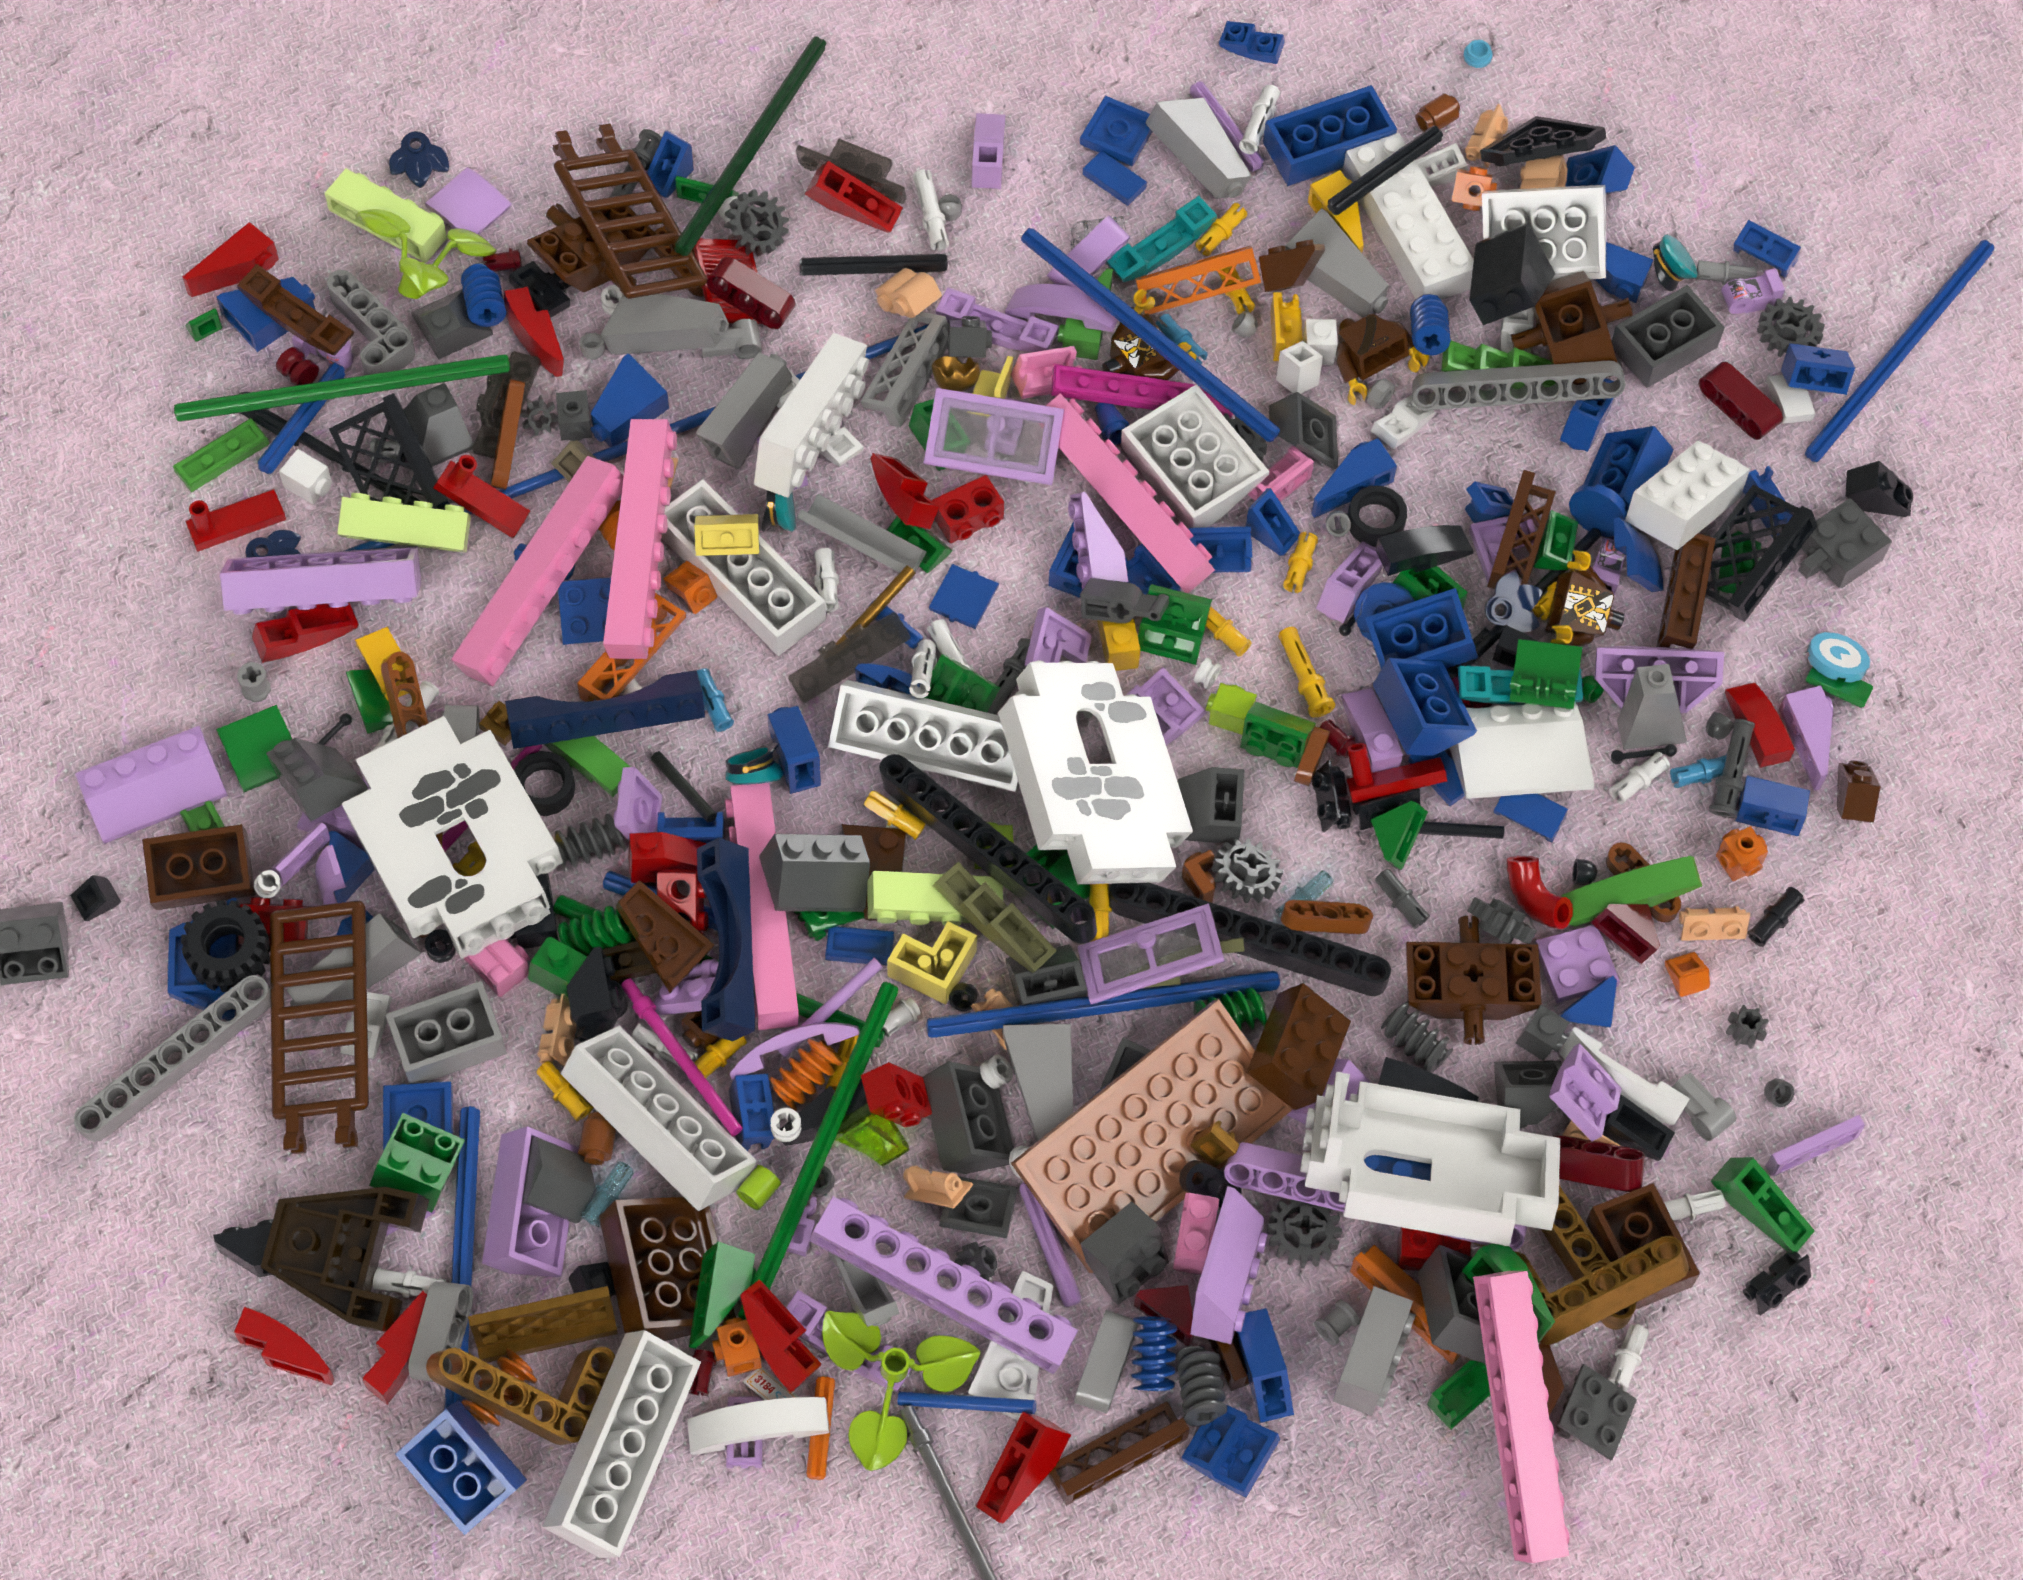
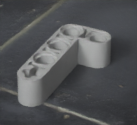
M346 270L332 272L328 276L327 285L333 305L370 341L360 353L364 375L401 370L411 363L415 357V349L409 329L350 272Z

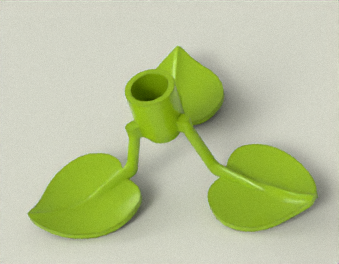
M379 209L360 211L355 216L359 217L364 225L381 236L399 237L401 239L402 254L399 261V271L403 275L398 291L403 296L411 299H419L427 292L441 288L448 283L449 277L438 266L452 248H458L460 252L470 256H488L495 254L497 251L480 235L470 230L455 228L448 231L447 237L451 241L445 246L432 265L425 264L416 259L407 258V235L405 233H409L411 227L400 216Z
M827 1311L825 1313L822 1336L826 1353L831 1361L838 1367L849 1371L860 1368L865 1358L870 1362L881 1361V1375L888 1381L881 1415L875 1411H864L853 1419L849 1427V1444L866 1470L875 1471L888 1466L897 1459L906 1445L907 1427L905 1422L900 1417L887 1416L894 1383L904 1380L908 1374V1369L911 1368L917 1372L923 1371V1380L929 1388L938 1392L954 1391L961 1387L968 1379L980 1356V1350L976 1346L956 1337L939 1335L929 1337L917 1346L916 1357L920 1363L919 1365L915 1363L914 1359H909L908 1354L901 1348H891L885 1353L880 1352L878 1355H871L879 1348L881 1343V1333L878 1326L871 1325L867 1327L855 1312Z

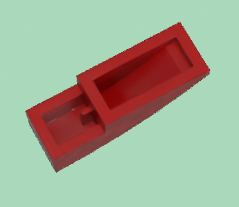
M528 287L504 291L503 299L506 317L518 340L529 354L555 377L562 376L564 358L548 309L535 311Z
M872 453L870 460L874 475L884 498L894 513L906 525L931 529L939 506L924 495L928 483L897 458Z
M348 602L349 605L338 608L329 607V603L318 604L316 608L309 610L291 609L288 610L285 618L256 623L252 639L262 663L308 651L358 628L359 624L350 603Z
M1750 683L1725 689L1724 693L1735 720L1743 719L1755 724L1750 745L1759 768L1790 761L1795 748L1780 716L1761 688L1756 683Z
M759 1279L740 1295L744 1313L763 1357L776 1377L791 1394L822 1364L799 1340L807 1330Z
M424 1291L416 1297L376 1342L382 1357L362 1378L366 1388L386 1405L389 1404L400 1390L409 1375V1359L427 1297Z
M244 1307L234 1330L239 1343L263 1350L261 1355L269 1367L333 1385L335 1379L330 1368L301 1336L266 1314Z

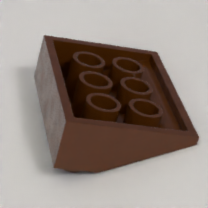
M685 1197L615 1200L599 1216L624 1332L630 1333L646 1330L663 1341L690 1336L703 1254L718 1242L710 1206L698 1211ZM734 1307L718 1327L722 1326L725 1321L736 1318Z

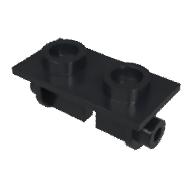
M1328 760L1315 772L1312 779V786L1315 790L1318 804L1317 815L1321 822L1322 832H1326L1334 824L1337 825L1338 829H1347L1353 820L1349 800L1338 799V796L1345 797L1348 794L1345 773L1338 766L1332 767L1331 761Z
M1412 789L1386 795L1383 798L1378 797L1352 803L1354 814H1359L1360 830L1373 827L1371 819L1410 801L1420 805V789Z
M1796 1251L1793 1253L1787 1252L1769 1266V1271L1775 1275L1773 1278L1765 1271H1762L1745 1284L1746 1288L1743 1290V1294L1749 1301L1757 1300L1758 1314L1760 1316L1770 1308L1777 1307L1787 1295L1795 1289L1802 1288L1811 1278L1810 1259L1807 1254L1802 1258Z

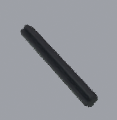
M1431 126L1330 198L1327 205L1328 209L1334 215L1342 213L1441 142L1442 131L1437 126Z
M946 254L801 258L799 262L800 274L803 276L898 273L904 268L914 272H943L948 268Z

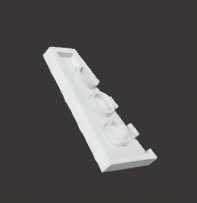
M1021 1271L1011 1294L1022 1300L1023 1298H1029L1037 1302L1041 1306V1310L1049 1314L1053 1285L1025 1271ZM1004 1309L1000 1319L1007 1323L1014 1322L1012 1313ZM1037 1326L1029 1327L1032 1337L1044 1339V1332L1041 1328ZM990 1340L966 1396L1034 1400L1038 1384L1039 1366ZM1000 1412V1413H1002V1414H1004V1415H1007V1416H1009V1417H1011V1418H1013V1419H1015V1420H1017V1421L1019 1420V1418H1020V1416H1021V1414H1022V1413Z

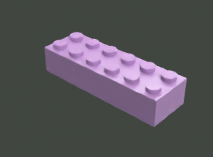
M418 546L227 559L220 572L224 611L233 610L234 614L251 613L252 609L265 608L266 612H278L284 610L285 606H297L299 610H309L316 608V604L329 603V607L338 608L349 605L348 602L361 601L362 605H376L380 603V600L393 599L394 603H406L412 601L413 597H417L422 583Z

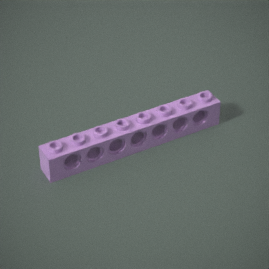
M834 1196L832 1197L809 1240L1052 1374L1060 1367L1078 1332L1077 1329L1072 1327V1323L1068 1319L1060 1315L1051 1316L1042 1311L1041 1306L1037 1302L1029 1298H1023V1300L1010 1293L1011 1290L1006 1285L997 1281L992 1283L980 1277L979 1271L965 1264L960 1266L949 1260V1255L937 1248L929 1249L923 1246L913 1234L906 1231H901L900 1233L890 1228L889 1223L885 1219L874 1214L868 1216L859 1211L858 1206L854 1202L846 1198H840L839 1200ZM848 1226L858 1228L862 1237L857 1239L849 1237L845 1232V1228ZM877 1243H886L890 1246L892 1254H880L876 1250L875 1245ZM910 1259L917 1260L922 1265L923 1270L920 1272L911 1271L907 1267L906 1261ZM937 1277H948L953 1283V1288H942L937 1282ZM967 1294H979L983 1299V1305L976 1306L970 1303ZM1006 1309L1010 1311L1014 1317V1322L1007 1323L1001 1320L998 1310ZM1037 1326L1041 1328L1044 1332V1339L1032 1337L1029 1327Z

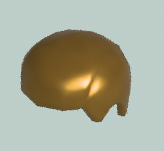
M948 355L938 358L931 365L934 379L941 389L959 392L974 386L978 381L981 371L979 363L973 362L971 357L967 358L966 363H962L957 357H949Z

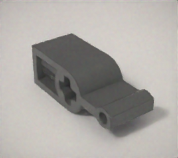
M1090 578L1080 594L1082 618L1114 623L1130 622L1134 616L1147 617L1152 621H1158L1169 605V596L1165 594H1159L1158 596L1143 594L1135 584Z

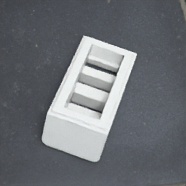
M1457 143L1415 160L1431 187L1455 181L1457 169L1469 171ZM1454 161V165L1449 166L1448 162ZM1442 164L1444 169L1439 171L1437 165ZM1431 167L1433 174L1428 176L1425 168Z

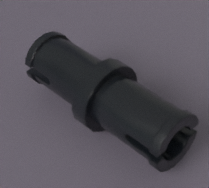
M1788 887L1774 905H1769L1763 911L1764 916L1748 931L1747 934L1750 940L1756 945L1764 947L1766 942L1779 928H1784L1788 924L1789 916L1805 901L1803 895L1797 889Z

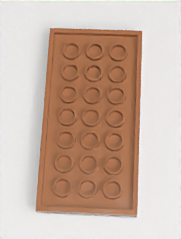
M1213 1000L1011 1162V1165L1089 1273H1093V1271L1085 1261L1080 1243L1130 1202L1136 1204L1151 1219L1157 1222L1185 1199L1187 1192L1182 1189L1179 1182L1182 1168L1193 1160H1199L1211 1165L1190 1146L1196 1135L1220 1120L1222 1122L1220 1127L1228 1134L1233 1132L1235 1134L1234 1140L1237 1143L1252 1144L1293 1110L1246 1073L1255 1050L1220 1000ZM1228 1159L1217 1165L1215 1168L1219 1170L1226 1165ZM1197 1173L1193 1175L1192 1181L1196 1179Z

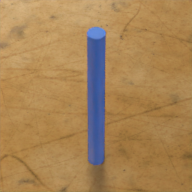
M899 1391L897 1398L899 1406L913 1405L915 1407L1008 1413L1026 1412L1029 1414H1035L1036 1400L902 1391Z

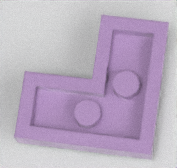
M1509 516L1470 524L1469 533L1487 583L1489 582ZM1532 519L1520 523V527L1525 535L1536 531ZM1522 544V545H1520V546H1518V547H1515V548H1513V549L1521 548V547H1525V546H1524V544Z
M1048 607L1038 609L1024 665L1027 666L1030 662L1038 660L1045 663H1059L1061 655L1074 663H1085L1092 634Z

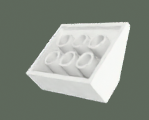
M1605 185L1492 190L1482 193L1484 239L1529 223L1555 272L1552 280L1583 270L1589 279L1606 278Z
M1197 384L1122 429L1121 449L1174 512L1180 522H1183L1188 529L1207 528L1220 520L1262 482L1270 472Z
M1576 701L1574 710L1532 704L1466 708L1477 732L1468 739L1450 747L1466 799L1594 789L1583 720Z

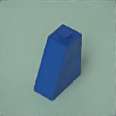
M294 277L280 280L284 289L315 309L313 302L315 295L308 285H301ZM239 289L221 293L216 297L221 314L257 352L289 332L261 311Z
M629 353L622 358L591 411V431L599 442L604 441L609 447L620 444L629 438L631 419H655L669 409L667 391Z
M799 706L791 708L781 707L773 713L767 714L768 729L773 743L778 744L776 753L784 770V777L790 794L821 786L820 756Z
M1267 1308L1246 1312L1242 1331H1236V1337L1260 1423L1294 1415L1287 1368Z

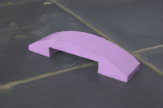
M1033 284L1016 289L1005 310L1006 315L1023 319H1030L1036 313L1078 319L1083 321L1085 328L1113 332L1118 322L1114 316L1079 288L1058 284Z
M948 287L936 309V314L945 316L948 323L949 320H962L963 316L980 317V320L985 321L987 330H992V344L1019 351L1038 352L1049 350L1059 330V325L1032 316L1027 322L975 304L974 296Z
M823 1022L786 1030L765 1040L751 1050L736 1064L730 1072V1076L734 1079L736 1075H746L765 1068L766 1064L762 1054L822 1033L828 1046L859 1035V1026L846 1023Z
M798 1290L786 1308L807 1330L801 1338L827 1355L822 1336L823 1320L827 1307ZM887 1343L885 1347L880 1344L879 1348L871 1355H878L880 1352L885 1353L893 1347ZM865 1358L862 1366L854 1370L859 1375L887 1388L888 1381L882 1377L880 1372L881 1361L870 1362ZM911 1368L908 1369V1374H907L906 1378L908 1377L909 1373L911 1372V1370H912ZM906 1378L901 1382L894 1383L893 1391L898 1392Z

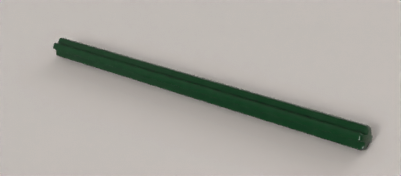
M818 36L811 39L675 242L674 250L676 253L684 257L690 254L825 51L826 41L824 39H820Z

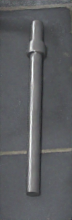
M913 1405L904 1407L900 1410V1413L911 1433L909 1439L915 1451L920 1452L981 1580H997L932 1446L934 1440L928 1428H923Z

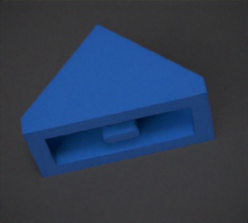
M665 131L647 173L658 193L668 198L676 190V176L687 178L694 170L692 145L673 133Z
M1267 488L1248 508L1246 526H1251V536L1279 556H1284L1298 540L1300 531L1272 489Z
M329 831V846L333 845L346 886L334 891L337 903H342L352 896L375 869L366 852L336 831Z
M1613 975L1608 976L1558 1015L1569 1021V1023L1610 1028L1612 1026L1617 980Z

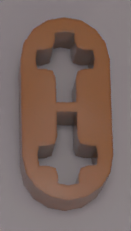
M1314 727L1298 766L1294 782L1310 786L1326 747L1330 731Z

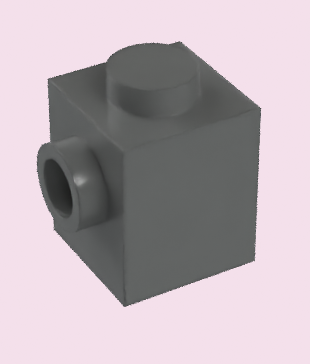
M963 316L962 320H949L947 348L949 357L986 358V348L992 347V330H987L985 321L980 320V317Z
M587 390L556 393L561 441H580L584 438H592Z
M1541 1004L1529 1019L1516 1044L1544 1061L1552 1050L1559 1052L1566 1042L1568 1035L1564 1031L1569 1021Z

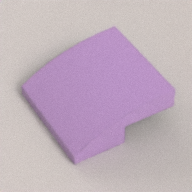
M467 167L424 205L430 212L439 215L444 221L445 226L449 224L452 229H466L479 235L510 209L512 204L487 180Z
M1163 667L1141 687L1136 685L1126 694H1134L1137 697H1151L1166 745L1182 735L1207 714L1205 709Z
M322 822L317 823L269 869L279 875L280 888L330 841L328 828Z
M1579 1043L1573 1047L1560 1067L1549 1097L1592 1142L1602 1137L1606 1116L1618 1109L1622 1088Z

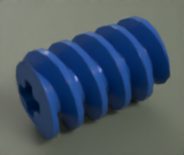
M480 263L466 268L461 275V284L468 318L478 326H496L506 317V308L498 275L486 265Z
M1428 294L1420 296L1412 303L1410 308L1412 342L1415 348L1422 354L1438 355L1449 347L1451 341L1448 309L1437 295Z
M1156 1316L1133 1318V1322L1143 1325V1329L1133 1332V1336L1142 1339V1343L1132 1346V1350L1142 1353V1357L1132 1360V1364L1141 1367V1371L1131 1374V1378L1141 1381V1385L1133 1387V1389L1167 1391L1175 1387V1382L1166 1378L1176 1372L1174 1366L1167 1364L1176 1359V1354L1167 1349L1177 1344L1175 1338L1167 1336L1177 1331V1326L1168 1322L1171 1320L1170 1318Z

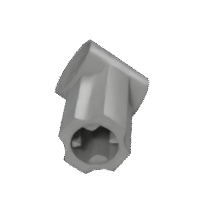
M741 319L734 322L732 327L727 328L717 347L702 348L703 358L732 354L741 359L755 358L762 351L758 323L752 319Z
M1691 1072L1685 1074L1672 1086V1088L1690 1098L1684 1111L1691 1117V1123L1695 1131L1706 1141H1712L1736 1121L1737 1117L1733 1108L1722 1098L1717 1097L1715 1099Z

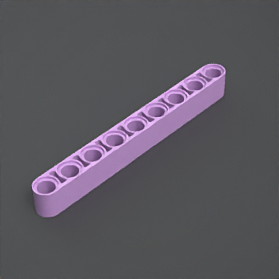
M1241 1142L1238 1143L1240 1146L1236 1154L1228 1158L1224 1169V1176L1231 1185L1344 1212L1345 1203L1339 1202V1193L1305 1187L1306 1173L1300 1172L1302 1155ZM1515 1224L1510 1242V1247L1513 1250H1517L1523 1245L1527 1226ZM1448 1236V1237H1452V1238H1456V1239H1461V1240H1465V1241H1469V1242H1473V1243H1477V1244H1482V1245H1489V1244H1491V1243H1488V1242H1482V1241H1476V1240H1471V1239H1465V1238H1459V1237H1454V1236Z

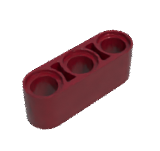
M731 257L722 258L707 279V286L711 292L771 329H779L795 308V299L790 293Z
M1725 361L1719 363L1699 379L1698 384L1702 393L1751 438L1760 440L1782 423L1783 415L1778 406L1730 363Z
M1554 1136L1560 1138L1559 1179L1626 1192L1642 1188L1645 1154L1642 1151L1602 1142H1591L1590 1140L1575 1137Z

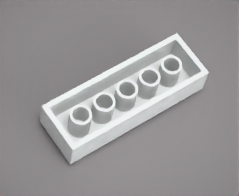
M1400 133L1347 150L1342 171L1344 176L1354 182L1406 144ZM1415 160L1359 200L1415 299L1422 295L1432 294L1437 295L1442 300L1470 290L1474 259Z
M836 333L831 335L761 435L754 478L755 486L787 498L795 487L800 488L807 469H813L818 453L825 451L830 435L838 432L843 416L848 417L855 398L860 399L863 394L865 382L862 381V376L865 374L869 359L865 358L866 344Z
M703 479L672 501L669 506H665L664 514L667 516V532L662 533V539L684 561L690 562L708 574L717 595L777 656H780L826 621L825 600L760 535L759 554L696 556L695 516L738 515Z
M851 680L841 684L828 747L880 760L891 754H899L922 770L1015 792L1020 787L999 715L927 698H916L910 694Z
M617 1026L574 1047L561 1075L698 1211L735 1192L749 1176L757 1160L623 1028Z
M646 1330L625 1333L544 1521L543 1528L599 1558L620 1557L701 1364L699 1360Z

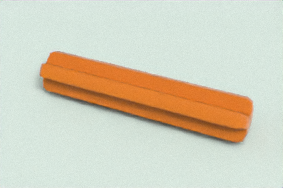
M821 1376L816 1379L814 1397L826 1398L830 1431L835 1380L831 1377ZM830 1433L810 1436L806 1471L807 1478L823 1480L826 1476Z

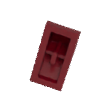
M1609 904L1590 922L1640 964L1660 947L1648 904Z
M1188 1285L1139 1290L1135 1296L1134 1307L1146 1316L1170 1318L1171 1320L1168 1322L1177 1326V1331L1171 1335L1189 1347L1193 1343L1194 1335L1190 1334L1193 1314Z

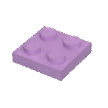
M635 767L623 768L621 781L618 783V806L614 812L615 827L628 840L629 833L657 832L658 812L661 811L662 804L661 793Z
M1594 925L1542 938L1534 943L1538 944L1539 960L1556 1003L1582 997L1608 976L1613 975L1617 980L1616 987L1620 983L1600 930Z

